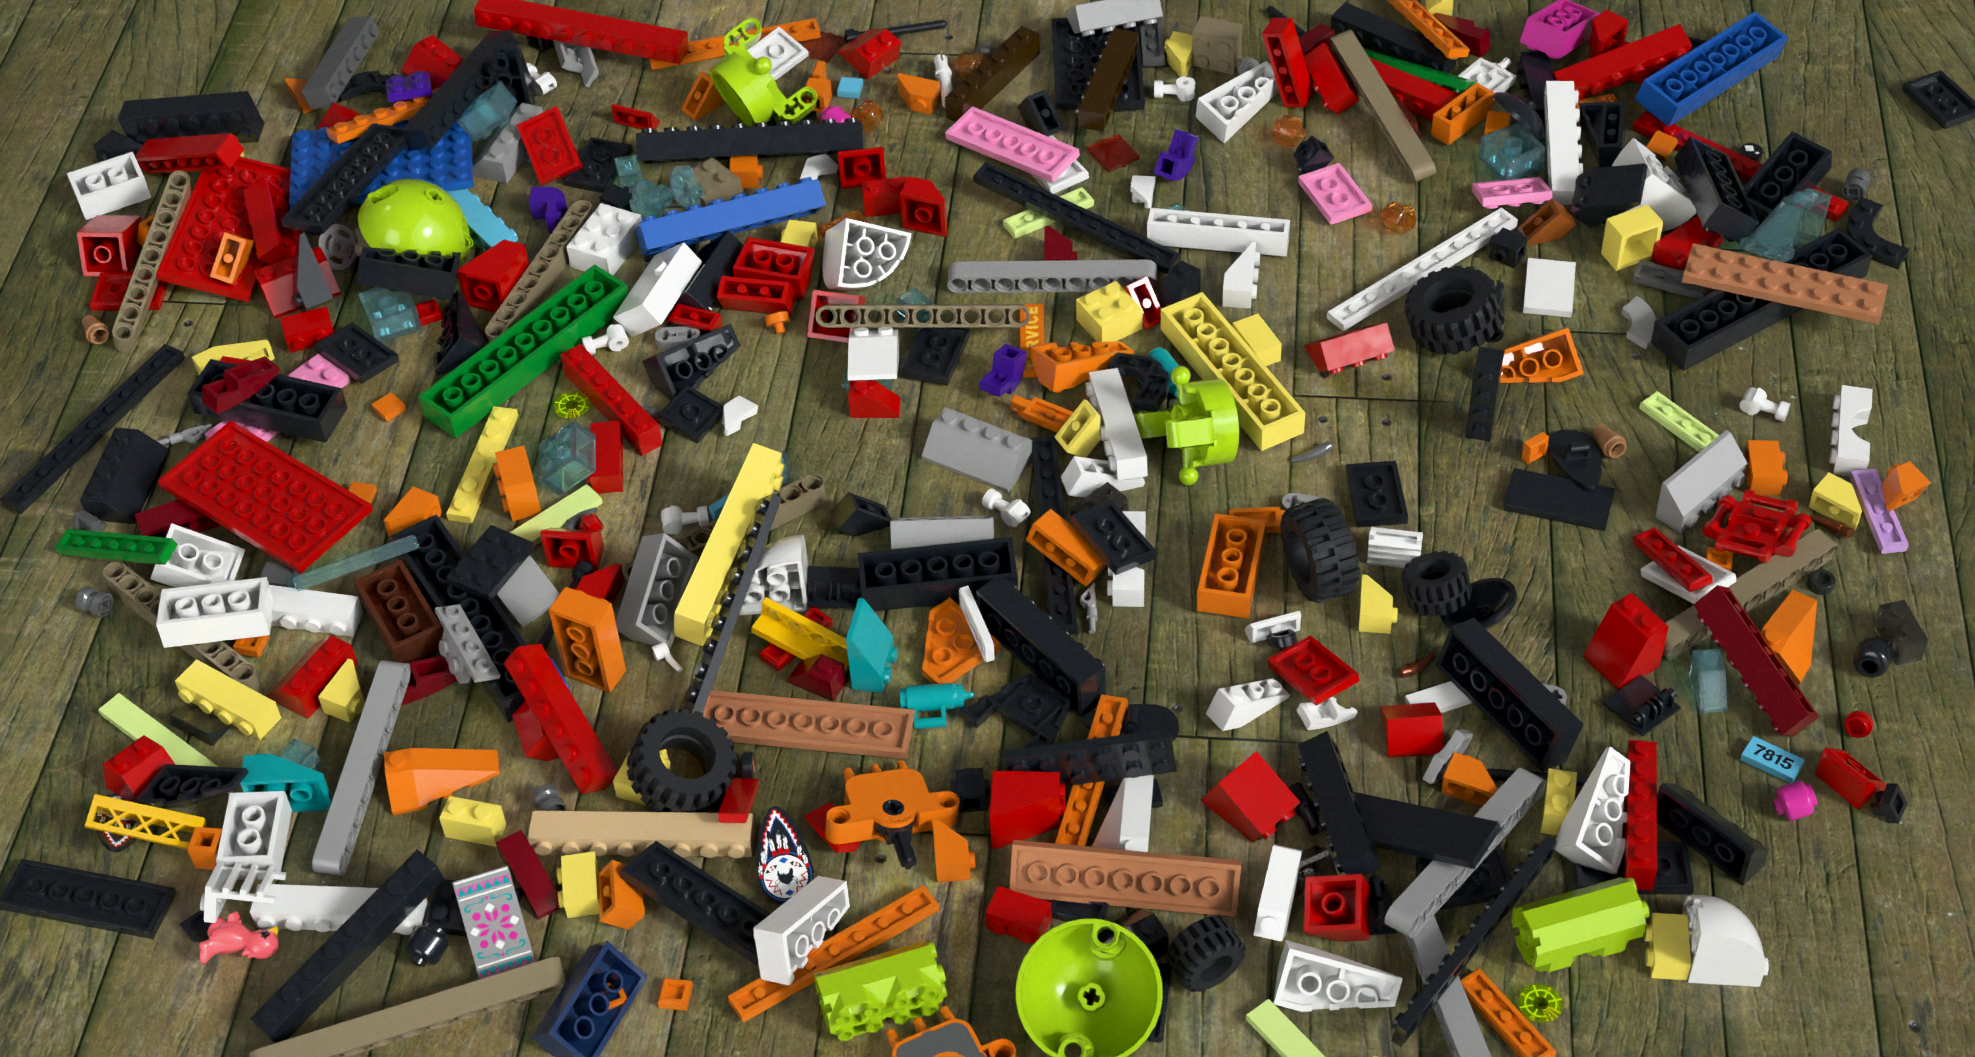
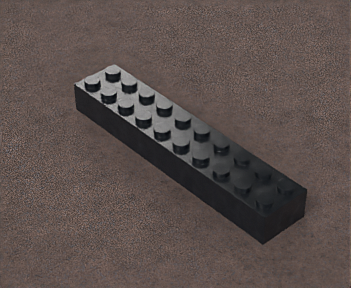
M845 118L843 123H837L835 119H824L822 124H814L813 120L799 121V125H792L789 121L777 122V126H770L768 123H754V127H747L745 124H732V128L726 129L722 125H710L709 129L702 130L700 126H688L686 131H680L677 127L664 128V132H658L654 128L641 129V133H635L637 161L642 164L707 161L710 158L730 160V157L739 156L771 158L837 154L840 151L866 149L864 124L859 122L858 118Z
M1837 228L1774 261L1861 279L1867 276L1872 254L1840 228ZM1716 290L1655 321L1651 343L1682 371H1685L1804 308Z
M437 514L391 535L397 558L403 561L433 612L436 607L458 604L462 607L500 673L499 679L482 681L481 683L508 723L513 721L512 715L526 700L504 665V662L517 647L527 646V644L495 598L489 602L447 583L446 576L465 555Z

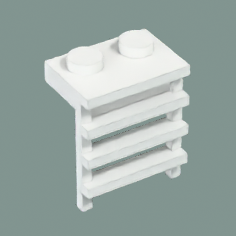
M1371 527L1367 564L1405 568L1404 566L1412 562L1413 558L1420 557L1423 533Z
M218 861L205 886V894L203 893L201 896L200 910L204 911V922L216 923L227 899L274 904L275 896L266 894L273 879L285 880L286 873L275 872V866H269L266 871L258 870V865L252 864L251 868L247 869L241 868V863L236 862L234 867L224 866V861ZM239 876H247L240 892H233L232 890ZM256 878H264L257 894L249 893Z

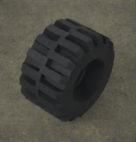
M1448 551L1424 553L1420 557L1413 558L1412 562L1407 563L1404 566L1405 569L1402 570L1401 579L1407 605L1415 613L1419 612L1420 615H1430V617L1447 615V613H1453L1458 608L1465 606L1466 602L1471 598L1472 588L1467 564L1456 553H1448Z
M1211 916L1209 918H1202L1181 931L1169 945L1165 957L1167 964L1186 990L1201 992L1227 979L1240 966L1241 961L1245 957L1246 947L1224 917Z

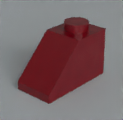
M1045 226L1044 261L1078 260L1077 251H1073V241L1050 226Z
M819 654L800 661L788 677L787 682L833 702L846 684L844 663Z

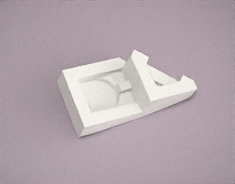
M827 154L810 157L806 160L800 179L811 177L812 180H815L819 175L834 174L837 172L838 165Z
M1133 175L1130 188L1133 202L1145 203L1146 208L1152 207L1155 177Z
M740 395L723 406L722 416L724 435L728 436L740 430L741 421L757 414L758 405Z
M1334 697L1329 698L1327 703L1322 702L1317 706L1312 702L1300 703L1297 708V712L1307 730L1326 728L1355 718L1358 712L1353 707L1346 709L1338 705L1337 699Z

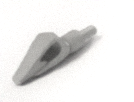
M201 425L186 429L181 433L169 434V437L157 440V442L162 445L169 443L174 445L182 441L195 444L203 438L207 431L212 429V425Z
M1095 583L1082 594L1079 600L1082 608L1086 609V620L1089 622V633L1091 634L1096 632L1095 622L1098 620Z

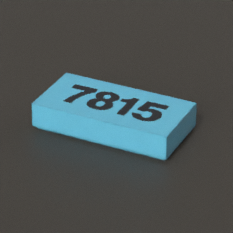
M1755 736L1752 737L1740 758L1741 761L1788 783H1792L1805 761Z

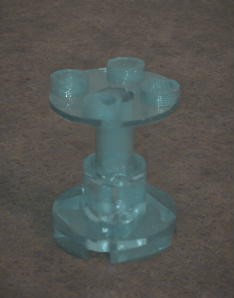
M679 165L672 169L669 187L665 185L656 186L648 179H641L633 182L629 188V193L632 192V199L629 200L633 213L640 214L641 218L655 215L656 218L663 217L665 208L670 206L674 199L681 207L687 210V207L699 204L700 198L704 197V190L698 185L693 175V170L689 165Z

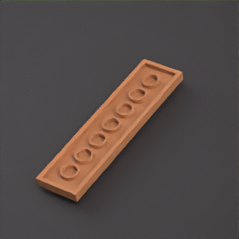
M1698 244L1692 245L1682 280L1684 283L1875 324L1880 322L1888 284Z
M715 690L710 691L703 710V717L707 719L711 717L716 720V725L719 728L723 727L728 732L726 738L732 739L736 743L907 759L915 710Z
M1013 840L1010 889L1046 900L1089 904L1092 903L1088 901L1106 902L1111 906L1237 917L1241 860Z

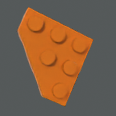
M948 598L930 610L922 673L931 684L952 683L984 660L961 607L951 598ZM990 634L994 643L995 654L1001 650L1000 642Z

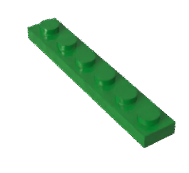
M1364 49L1369 58L1421 79L1433 81V84L1443 88L1446 85L1453 87L1452 91L1457 93H1463L1476 83V81Z
M66 529L54 549L60 555L166 565L178 544L172 538Z

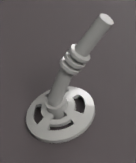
M333 224L324 234H321L318 247L322 249L331 269L344 270L354 263L357 257L355 242L359 241H357L356 235L347 226ZM338 230L348 233L349 239L346 236L340 235ZM330 235H332L329 241V249H327L328 238ZM334 255L342 259V264L335 263L331 257Z

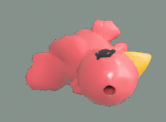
M236 911L229 914L227 921L224 918H218L216 923H212L208 929L207 934L210 940L199 944V960L201 964H205L216 954H232L244 950L242 956L247 955L248 958H269L278 950V927L275 926L257 931L249 930L241 924L240 915Z

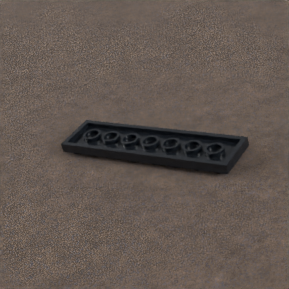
M373 123L281 219L283 227L324 234L408 144L402 132L403 128Z

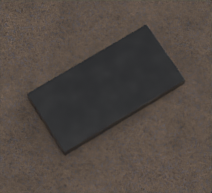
M1514 468L1503 510L1605 531L1615 488L1597 485L1594 489H1585L1571 479Z
M1657 842V871L1653 891L1637 890V894L1693 895L1694 885L1687 842ZM1624 853L1616 874L1573 863L1576 889L1620 877L1624 878Z

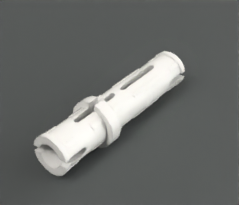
M939 54L934 57L935 78L940 82L942 106L946 108L945 97L953 90L951 81L952 70L948 67L947 57L942 55V61Z

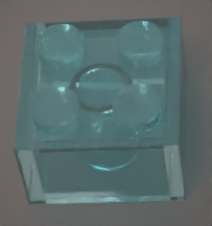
M499 81L480 94L459 117L457 122L468 135H471V139L474 142L480 138L484 140L493 133L494 128L497 126L502 128L510 121L509 117L515 111L514 107L517 100L503 83Z
M1518 122L1481 137L1479 159L1500 180L1519 179L1543 169L1546 148Z
M378 287L358 294L373 337L380 342L422 330L417 308L409 292H394Z
M573 421L566 427H562L548 439L543 440L539 444L538 481L561 495L593 474L596 468V435L576 421Z

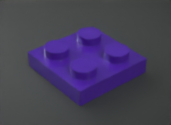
M416 71L404 77L402 75H394L386 80L389 103L433 95L429 72Z

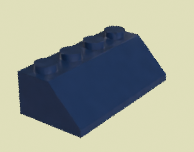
M608 941L590 945L531 1038L554 1057H599L648 976ZM611 982L612 986L609 988L606 983ZM623 987L627 1000L623 1004L609 1009L610 1001L621 998L618 992Z

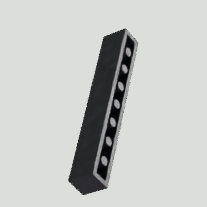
M511 30L490 31L402 129L410 149H432L489 84L496 44L517 43Z
M417 849L250 1018L256 1027L274 1044L287 1040L444 880L438 866Z

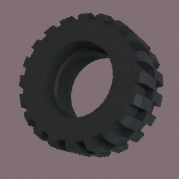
M1461 265L1454 266V268L1444 267L1440 271L1428 273L1427 277L1420 278L1417 281V285L1412 286L1405 299L1404 309L1413 339L1425 350L1432 353L1436 351L1441 355H1446V353L1455 355L1459 354L1460 351L1468 352L1475 346L1483 345L1484 340H1489L1493 336L1494 331L1498 329L1502 318L1501 306L1493 280L1486 273L1479 269L1476 271L1475 268L1469 266L1463 268ZM1454 308H1460V309H1458V310H1456V311L1444 313V312H1446V311H1448V310H1451V309H1454Z
M1318 498L1287 508L1280 522L1283 551L1286 555L1291 575L1304 597L1308 598L1309 601L1321 603L1353 592L1358 586L1357 584L1360 579L1358 577L1360 574V568L1358 567L1359 558L1356 554V545L1352 539L1351 530L1346 524L1344 515H1341L1338 506H1335L1334 502L1329 499Z
M680 708L678 712L670 709L665 710L662 715L656 714L651 717L649 722L642 726L627 757V766L629 767L627 775L630 781H634L631 787L636 794L640 793L642 795L640 800L646 805L649 803L653 805V810L656 812L707 813L708 809H713L720 799L723 798L735 776L737 754L733 752L735 748L732 739L726 738L728 732L723 727L719 728L716 725L717 721L713 718L707 719L703 717L704 713L698 711L690 713L689 709ZM667 748H679L691 753L702 765L704 776L688 779L675 775L663 764L659 751Z

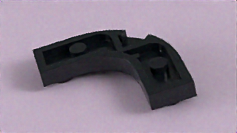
M380 71L355 74L351 77L339 97L343 102L369 92H380L387 95L386 80L397 74L383 75L380 74Z
M1860 197L1849 214L1846 224L1847 235L1872 254V260L1899 270L1908 256L1909 249L1877 235L1872 225L1881 213L1883 205Z
M1117 352L1107 365L1108 369L1118 368L1122 377H1133L1143 382V386L1133 399L1134 408L1158 411L1170 390L1169 374L1162 368L1160 362L1146 356Z

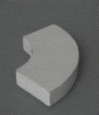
M1636 296L1622 308L1621 314L1628 319L1631 325L1626 338L1647 349L1651 345L1656 317L1651 307L1643 299Z
M1465 729L1455 730L1447 745L1434 755L1423 780L1432 784L1442 779L1454 752L1463 754L1473 737V733Z

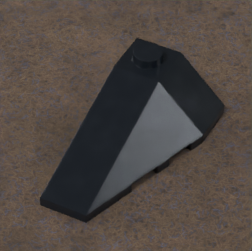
M728 324L643 360L642 363L651 383L672 400L686 385L696 390L740 346V343L732 325Z
M165 764L136 798L134 803L152 807L186 808L233 792L249 771L247 768Z

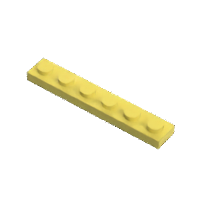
M493 407L446 513L448 521L472 524L494 474L492 464L497 463L495 452L504 450L518 418L517 409Z

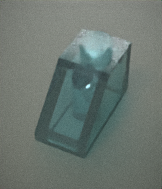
M1720 649L1693 650L1688 673L1699 713L1727 711L1726 669Z

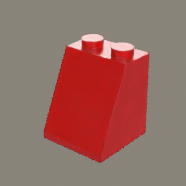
M96 215L77 232L83 276H99L100 273L132 271L141 247L137 243L139 223L142 222L141 216Z
M502 240L458 269L457 274L462 294L468 306L494 313L497 312L529 266L525 244Z
M1631 592L1611 604L1585 650L1583 658L1619 691L1638 676H1646L1660 667L1669 626Z
M1257 751L1222 779L1201 799L1204 805L1252 843L1259 837L1266 840L1277 830L1274 825L1279 820L1284 824L1296 814L1293 808L1300 803Z
M993 771L990 803L992 849H999L1013 843V840L1022 841L1060 828V817L1064 816L1066 810V784L1060 783V772Z

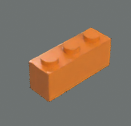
M1479 83L1472 85L1433 114L1431 136L1449 146L1487 117L1488 111H1492L1494 99L1492 95L1494 92Z
M1052 509L1048 510L1033 523L1026 538L1027 542L1084 586L1091 583L1103 572L1106 566L1105 562L1074 526Z

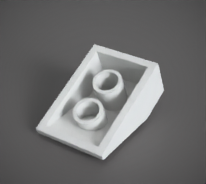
M862 327L850 331L848 380L897 379L900 357L898 329L893 330L892 327H880L878 330L868 331V328Z
M171 523L166 538H172L178 545L166 565L155 564L151 580L178 588L210 584L212 578L235 579L245 549Z

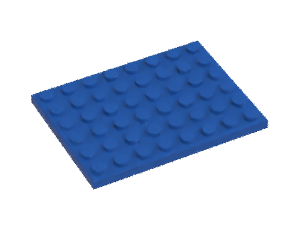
M465 110L432 149H410L407 144L352 204L363 203L370 192H374L389 182L407 178L428 181L446 191L474 188L470 111ZM412 118L390 126L404 128ZM329 127L313 131L301 130L297 133H292L290 209L361 136L337 144L328 138L326 129Z

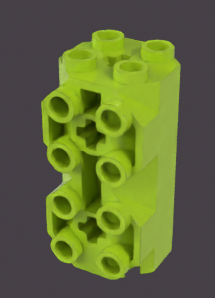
M1620 877L1514 907L1511 922L1513 928H1519L1520 935L1515 936V940L1525 962L1530 964L1536 971L1552 972L1570 967L1577 955L1587 953L1594 957L1599 955L1605 957L1625 951L1630 940L1643 937L1646 932L1645 918H1648L1650 913L1647 903L1644 900L1641 901L1637 894L1633 878L1624 879Z
M922 941L813 973L816 991L820 997V1007L830 1033L837 1035L841 1041H847L860 1034L879 1031L883 1028L882 1021L887 1017L894 1018L896 1024H905L917 1017L936 1014L940 1009L939 1004L943 1001V998L947 997V991L944 984L946 978L941 964L937 965L935 959L937 958V952L934 942Z

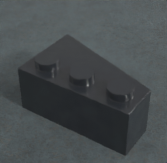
M1625 102L1579 103L1580 124L1599 167H1612L1615 159L1625 148Z

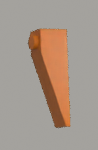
M1562 327L1502 349L1505 352L1500 383L1562 382L1584 374L1568 327Z
M1121 341L1092 342L1091 346L1082 345L1078 342H1070L1069 347H1057L1058 344L1056 342L1028 346V352L1039 382L1047 387L1049 391L1055 393L1074 388L1089 380V372L1107 370V365L1117 352L1135 353V350Z
M1792 589L1765 624L1761 634L1795 683L1800 685L1811 666L1817 600Z
M408 748L384 753L385 776L393 815L420 811L429 807L428 803L443 797L445 800L449 796H453L452 792L465 786L471 788L500 775L497 750Z

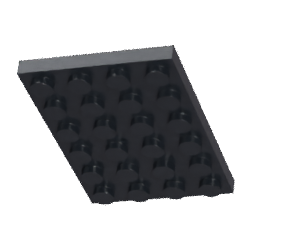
M1052 18L1051 30L1056 109L1076 110L1077 104H1081L1083 91L1087 90L1088 79L1090 76H1093L1094 65L1096 62L1099 63L1101 49L1105 50L1106 37L1111 36L1112 32L1103 33V29L1095 30L1094 35L1082 37V33H1074L1067 18ZM1136 23V27L1124 29L1123 26L1115 27L1139 33L1138 23ZM1140 39L1138 52L1113 110H1145Z

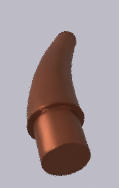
M1810 515L1811 520L1839 536L1851 538L1854 530L1846 526V524Z
M1430 652L1427 656L1416 662L1399 667L1397 670L1399 677L1416 675L1431 662L1435 653Z

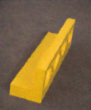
M765 597L762 601L761 615L753 624L751 633L803 660L819 654L844 663L845 675L849 671V661L846 651V638Z
M94 794L85 827L187 849L190 842L181 841L176 832L181 830L193 833L195 827H207V823L203 817ZM96 812L114 817L105 824L94 822ZM125 818L139 821L142 824L129 830L125 829L120 821ZM115 823H117V824L119 825V827H115V826H112V825L115 824ZM153 824L167 827L169 831L157 836L151 833L148 826ZM145 829L147 833H143V832H139V831ZM170 835H173V837H174L175 839H171V838H167V837H169Z

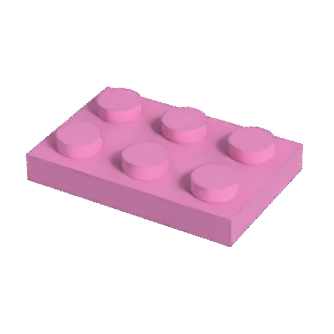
M1340 163L1299 176L1298 183L1330 225L1372 211V203Z
M1541 177L1472 183V193L1483 207L1489 209L1498 208L1499 205L1506 204L1509 206H1520L1526 202L1542 204L1546 200L1552 199V190Z

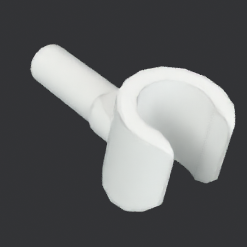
M666 643L652 646V653L656 661L665 658L678 673L683 670L670 654Z

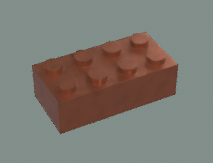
M402 560L353 580L360 602L395 662L409 664L439 651V641L442 640L443 636L442 626Z

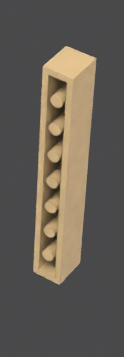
M532 811L528 841L534 852L542 856L549 854L572 855L595 851L596 856L621 855L629 857L641 854L652 843L658 841L681 857L704 856L713 858L718 856L742 858L752 857L756 829L753 813L749 814L747 823H720L718 813Z

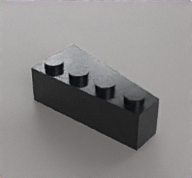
M363 247L359 258L357 284H363L366 287L386 288L394 292H409L416 296L426 295L439 300H452L458 277L457 271L459 269L461 252H452V256H442L441 251H431V255L418 254L417 250L396 253L395 249Z

